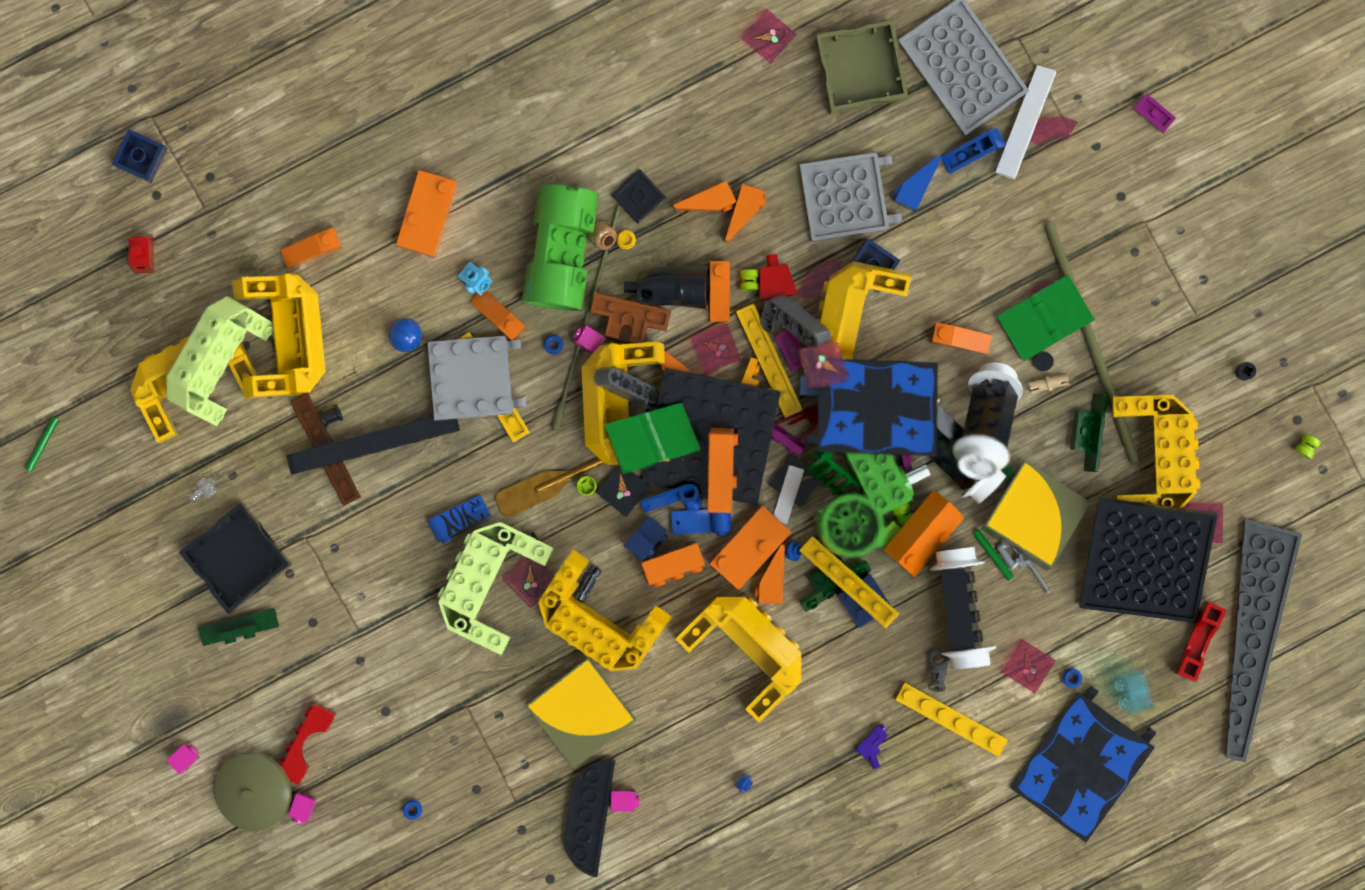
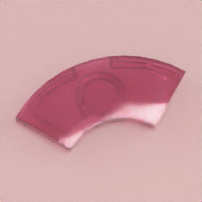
M1052 117L1042 120L1036 124L1030 141L1041 147L1051 138L1067 140L1077 122L1064 117Z
M831 260L814 268L803 282L800 298H820L824 282L829 281V277L840 270L841 260Z

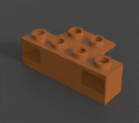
M598 293L594 294L590 311L591 314L609 318L605 333L606 338L631 344L644 343L648 328L667 332L671 311Z

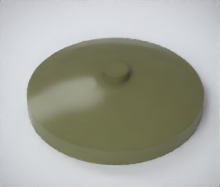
M255 752L237 755L222 766L215 781V799L221 813L230 823L248 831L268 829L278 823L289 809L292 797L289 778L280 764L267 755Z

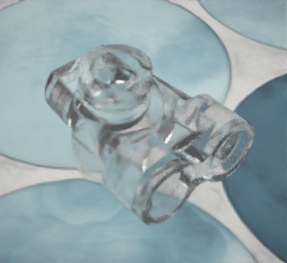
M204 476L196 483L198 487L186 496L192 503H195L202 495L208 500L219 490L215 486L216 482L212 477L207 479Z

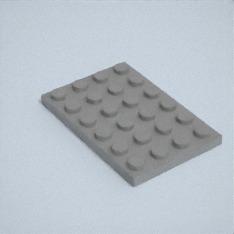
M955 0L898 40L900 46L964 136L1029 92L965 0Z

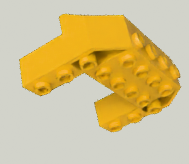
M852 261L829 277V281L824 282L822 292L826 293L825 300H821L818 311L822 312L821 319H817L829 329L832 337L829 343L812 349L814 350L813 358L815 361H819L818 356L820 354H823L825 358L852 359L868 289L907 296L911 273Z
M295 274L242 277L233 280L234 300L270 299L278 371V375L251 376L242 379L244 399L293 396L309 393L326 372L318 293L299 275Z
M190 336L183 338L175 346H167L162 349V352L144 358V361L138 365L130 389L137 407H140L157 443H163L179 435L162 399L167 397V376ZM240 342L233 358L226 367L230 366L243 392L242 379L259 375L243 343Z
M646 342L622 345L611 343L601 345L582 366L585 446L604 464L619 465L604 425L630 418L629 401L596 385L594 374L598 369L617 368L628 374L627 366L664 364L663 343Z
M1174 395L1112 397V418L1150 416V421H1154L1156 490L1153 491V494L1115 496V500L1183 508L1197 493V489H1200V478L1196 477V469H1199V457H1195V450L1198 449V438H1195L1194 430L1198 429L1197 418H1194V414Z
M573 550L538 601L545 627L553 634L566 640L569 645L582 651L587 657L598 662L603 668H607L610 671L637 669L672 616L655 605L642 626L638 624L630 635L586 604L576 600L573 596V593L579 586V583L576 581L590 560Z
M716 597L675 639L690 653L718 625L772 679L745 707L760 723L801 682V652L798 650L800 646L793 639L789 641L784 636L786 632L779 625L775 627L770 622L772 618L765 611L761 613L756 608L758 604L751 597L749 599L746 597Z

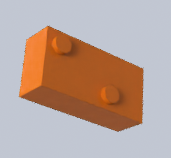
M418 171L396 243L398 248L436 258L458 186L456 181L424 171Z
M711 427L708 512L732 513L733 488L737 486V476H733L734 445H738V434H734V428Z
M933 490L883 551L915 578L965 517L947 499Z
M761 506L709 564L737 590H740L791 534V531L764 506Z

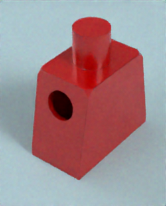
M153 236L130 237L128 239L130 268L135 274L154 273Z
M777 254L767 255L768 267L760 268V301L769 300L781 294L787 297L796 296L797 290L788 264L779 265Z

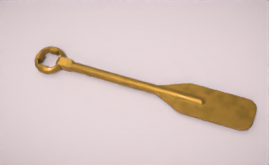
M597 458L570 471L542 472L500 491L496 495V503L504 516H513L555 497L572 478L604 463Z

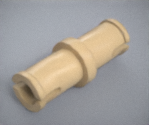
M1067 373L1054 377L1045 376V379L1028 382L1031 394L1045 390L1050 392L1054 388L1070 385Z

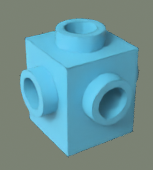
M471 262L457 276L465 283L464 288L472 294L477 292L480 296L488 290L493 282L488 276L489 271L482 266L478 268Z

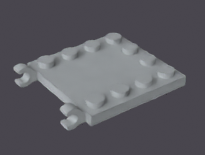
M877 152L800 164L812 242L889 230V224L901 223V213L887 215L879 168L880 166L892 165V156L878 158Z
M506 336L428 342L434 421L513 414V408H525L526 398L512 400L507 351L521 349V340L507 341Z

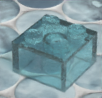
M1134 669L1115 674L1116 679L1113 681L1116 691H1119L1121 695L1119 699L1121 710L1128 714H1135L1154 709L1144 670Z

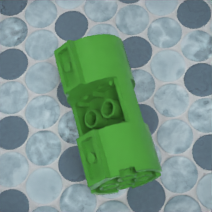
M543 184L541 187H538L533 226L538 227L534 261L527 264L522 303L557 310L582 311L588 274L587 270L582 269L587 243L586 237L587 234L594 233L599 193L588 189H577L556 184Z
M856 495L844 496L831 501L822 509L817 510L814 518L819 541L832 554L838 556H859L866 554L873 548H881L889 529L883 526V519L876 505L870 500ZM842 510L845 511V517L842 516ZM835 529L838 530V535H835Z

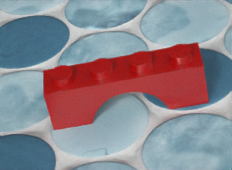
M1204 601L1197 622L1194 625L1174 674L1197 682L1204 665L1208 646L1215 632L1219 629L1227 609Z
M317 703L313 704V706H308L304 714L307 717L305 722L298 725L295 731L297 737L294 742L290 741L286 749L289 752L288 755L279 762L286 772L289 781L296 785L301 784L310 767L303 757L305 740L313 733L327 732L336 716V713Z

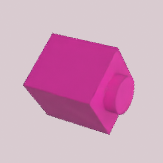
M581 326L575 330L572 343L592 355L603 344L606 337L588 326Z
M186 743L166 761L180 775L200 758L197 755L199 751L192 744L188 745Z
M635 790L611 791V811L635 812V807H639V795H635Z
M300 792L296 793L288 816L292 817L293 822L299 824L307 823L317 799Z

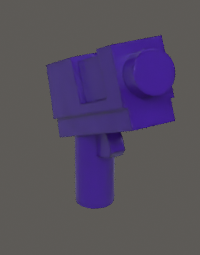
M882 724L880 726L876 725L872 733L867 738H864L856 747V752L860 753L865 760L869 758L872 769L880 767L876 757L880 749L877 747L888 737L885 733L887 728Z

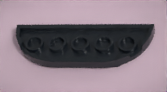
M611 759L600 760L590 764L575 779L570 793L564 832L565 850L572 863L581 872L596 878L598 876L615 760Z

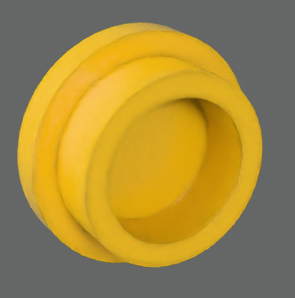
M629 230L621 231L617 235V245L624 250L631 249L636 243L634 233Z

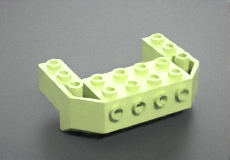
M228 296L207 307L167 376V400L218 426L227 409L208 398L209 395L213 392L214 386L223 375L228 362L233 358L234 352L239 343L242 342L246 331L267 341L273 333V322Z
M499 522L475 530L472 534L468 533L464 541L466 547L463 552L460 551L455 560L458 564L455 570H450L446 578L449 582L446 588H441L438 594V598H440L438 603L448 630L502 655L511 636L476 620L478 617L477 613L507 552L513 550L546 566L554 548Z

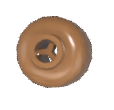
M600 221L595 223L594 233L588 234V239L598 249L607 250L615 244L617 234L609 224Z

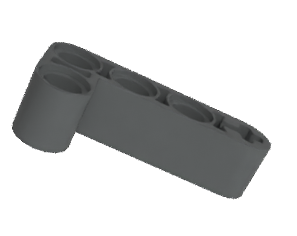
M781 294L765 302L761 316V326L766 332L784 327L811 349H816L831 341L832 336L829 329L786 295Z
M617 368L598 369L595 372L594 380L596 385L631 402L629 417L657 410L659 392L655 387Z

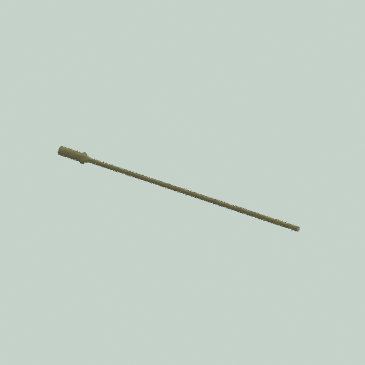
M617 205L615 215L611 225L613 229H615V225L621 206ZM609 249L604 250L583 326L588 324L594 294L597 292ZM578 346L562 400L557 405L552 430L559 431L566 409V397L580 352V347Z

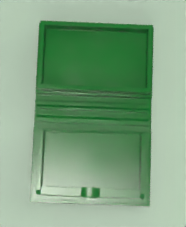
M1069 275L997 316L1023 362L1095 320Z
M682 403L604 425L622 474L701 450Z

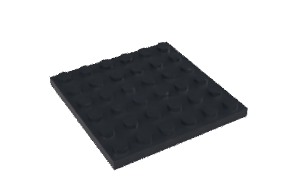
M665 367L657 410L682 403L701 450L670 459L668 462H657L650 467H646L642 481L673 489L686 484H693L698 488L700 494L708 495L711 427L734 428V434H738V445H734L733 476H737V486L733 488V501L757 505L781 391Z
M1099 497L1079 608L1196 623L1218 518L1217 512Z

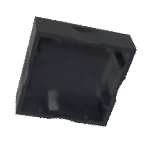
M244 503L238 504L219 519L209 531L199 535L179 551L192 570L204 580L212 595L227 614L235 611L292 565Z

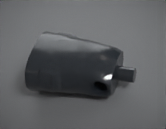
M667 266L643 270L638 273L637 281H624V293H637V301L643 305L680 306L708 310L710 297L709 266Z

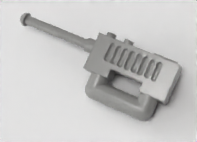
M1003 543L997 545L998 552L1010 569L1013 570L1018 566L1023 568L1028 565L1046 593L1051 592L1033 566V562L1022 556L1019 551L1012 547L1018 556L1013 560L1006 550L1010 546Z

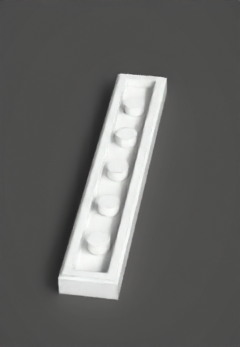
M1037 65L1028 87L1029 92L1025 95L997 167V174L1011 179L1016 178L1056 75L1055 70Z

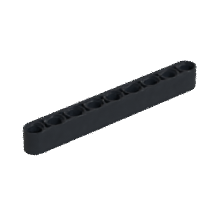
M433 416L286 455L290 474L293 475L460 431L458 419L434 421Z

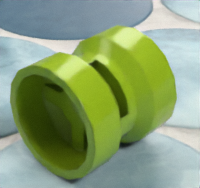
M740 270V277L742 278L740 290H759V283L757 282L759 270Z
M1304 433L1301 437V443L1296 446L1294 451L1311 460L1314 456V450L1320 446L1321 441Z
M584 476L578 480L577 489L582 495L590 496L596 491L597 484L592 477Z
M909 502L891 510L898 519L899 527L904 526L914 514L910 510L911 505Z

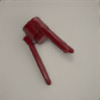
M818 405L808 407L787 418L776 420L775 423L779 424L793 419L787 423L790 426L805 418L809 424L813 422V425L798 439V442L801 443L805 435H809L818 426Z

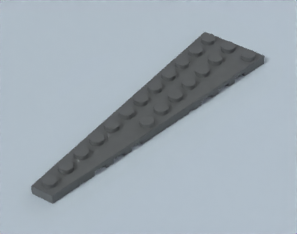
M1244 519L1225 751V757L1246 762L1302 538L1301 533Z

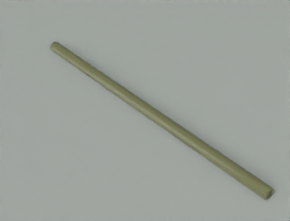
M1054 222L1046 224L1045 228L1063 277L1069 275L1078 290ZM1091 323L1082 327L1112 410L1111 398L1117 397ZM1125 417L1115 418L1130 463L1140 461Z

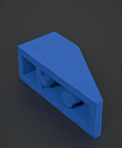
M995 128L942 156V160L949 174H952L1006 146L998 128Z
M937 156L907 179L902 186H897L893 194L896 197L894 202L916 212L942 157Z

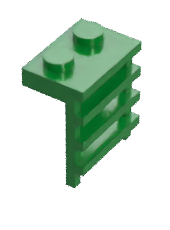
M816 449L810 457L812 461L804 471L814 474L813 479L815 481L820 479L824 483L822 485L824 488L829 487L833 490L831 493L833 496L837 494L840 497H844L845 494L841 490L850 484L856 488L860 485V483L830 459L834 453L817 452ZM832 468L837 471L829 479L823 476ZM843 476L846 480L836 487L833 482Z

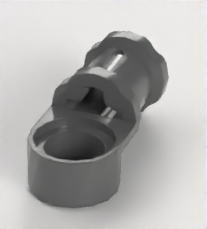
M935 650L930 654L929 673L931 674V682L928 685V689L933 692L946 690L944 679L947 675L948 659L946 656L941 655L944 652L943 650ZM939 655L944 657V661L941 664L935 663L933 659Z

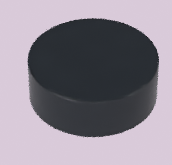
M1048 352L1038 353L1033 360L1035 368L1042 372L1051 369L1054 363L1052 355Z

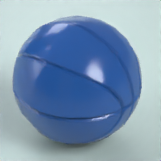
M401 318L391 324L388 330V339L395 350L410 352L420 345L422 330L416 321L410 318Z

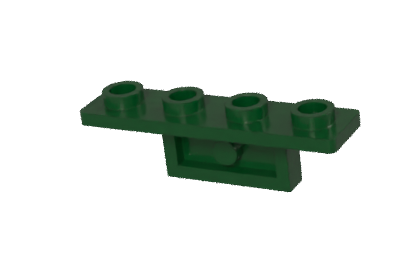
M1093 394L1091 413L1084 411L1074 412L1070 450L1086 452L1084 471L1086 472L1099 471L1107 408L1106 394Z
M838 556L837 558H838L844 565H846V564L844 563V561L842 560V558H841L840 556ZM867 560L850 569L859 578H864L871 572ZM817 569L807 576L815 592L800 600V603L805 612L815 609L826 599H831L842 589L820 569Z
M272 608L199 627V633L203 646L222 641L226 645L237 642L236 638L243 636L245 640L256 637L255 633L277 628L279 627L276 610Z

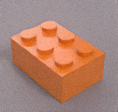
M697 543L641 563L649 585L653 584L654 588L666 584L664 581L666 579L672 578L675 581L683 578V573L690 571L691 574L702 571V566H705Z

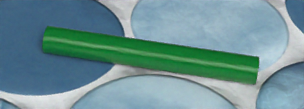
M52 416L25 467L26 470L33 471L59 419Z
M980 530L974 532L975 538L1008 581L1011 580L1014 575Z

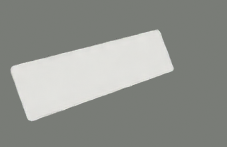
M791 465L788 468L773 515L785 524L788 523L804 473L803 469Z

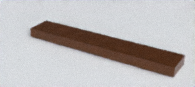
M308 393L290 402L313 448L334 443ZM344 462L324 466L343 506L361 498Z

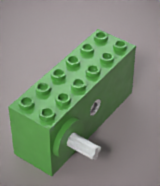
M842 453L854 479L860 483L858 487L863 497L874 503L881 515L913 500L914 492L911 484L931 475L926 465L905 474L901 466L896 465L892 455Z

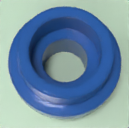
M550 335L544 341V348L549 354H558L563 349V341L557 335ZM552 341L557 342V347L554 349L550 347Z
M792 541L786 544L784 554L787 559L797 561L802 553L799 551L801 547L798 542Z
M1069 668L1063 673L1062 681L1067 687L1075 688L1080 685L1082 675L1077 669ZM1071 674L1075 676L1073 682H1070L1068 679Z
M743 774L736 784V788L739 789L740 793L749 791L753 784L751 781L752 776Z
M416 800L407 801L403 806L404 816L410 820L419 818L422 814V805ZM410 806L416 807L415 813L409 811Z

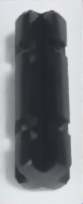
M591 566L588 571L589 575H586L579 587L580 591H577L574 596L576 600L582 603L585 602L587 593H590L597 581L596 577H599L601 574V570L596 566Z

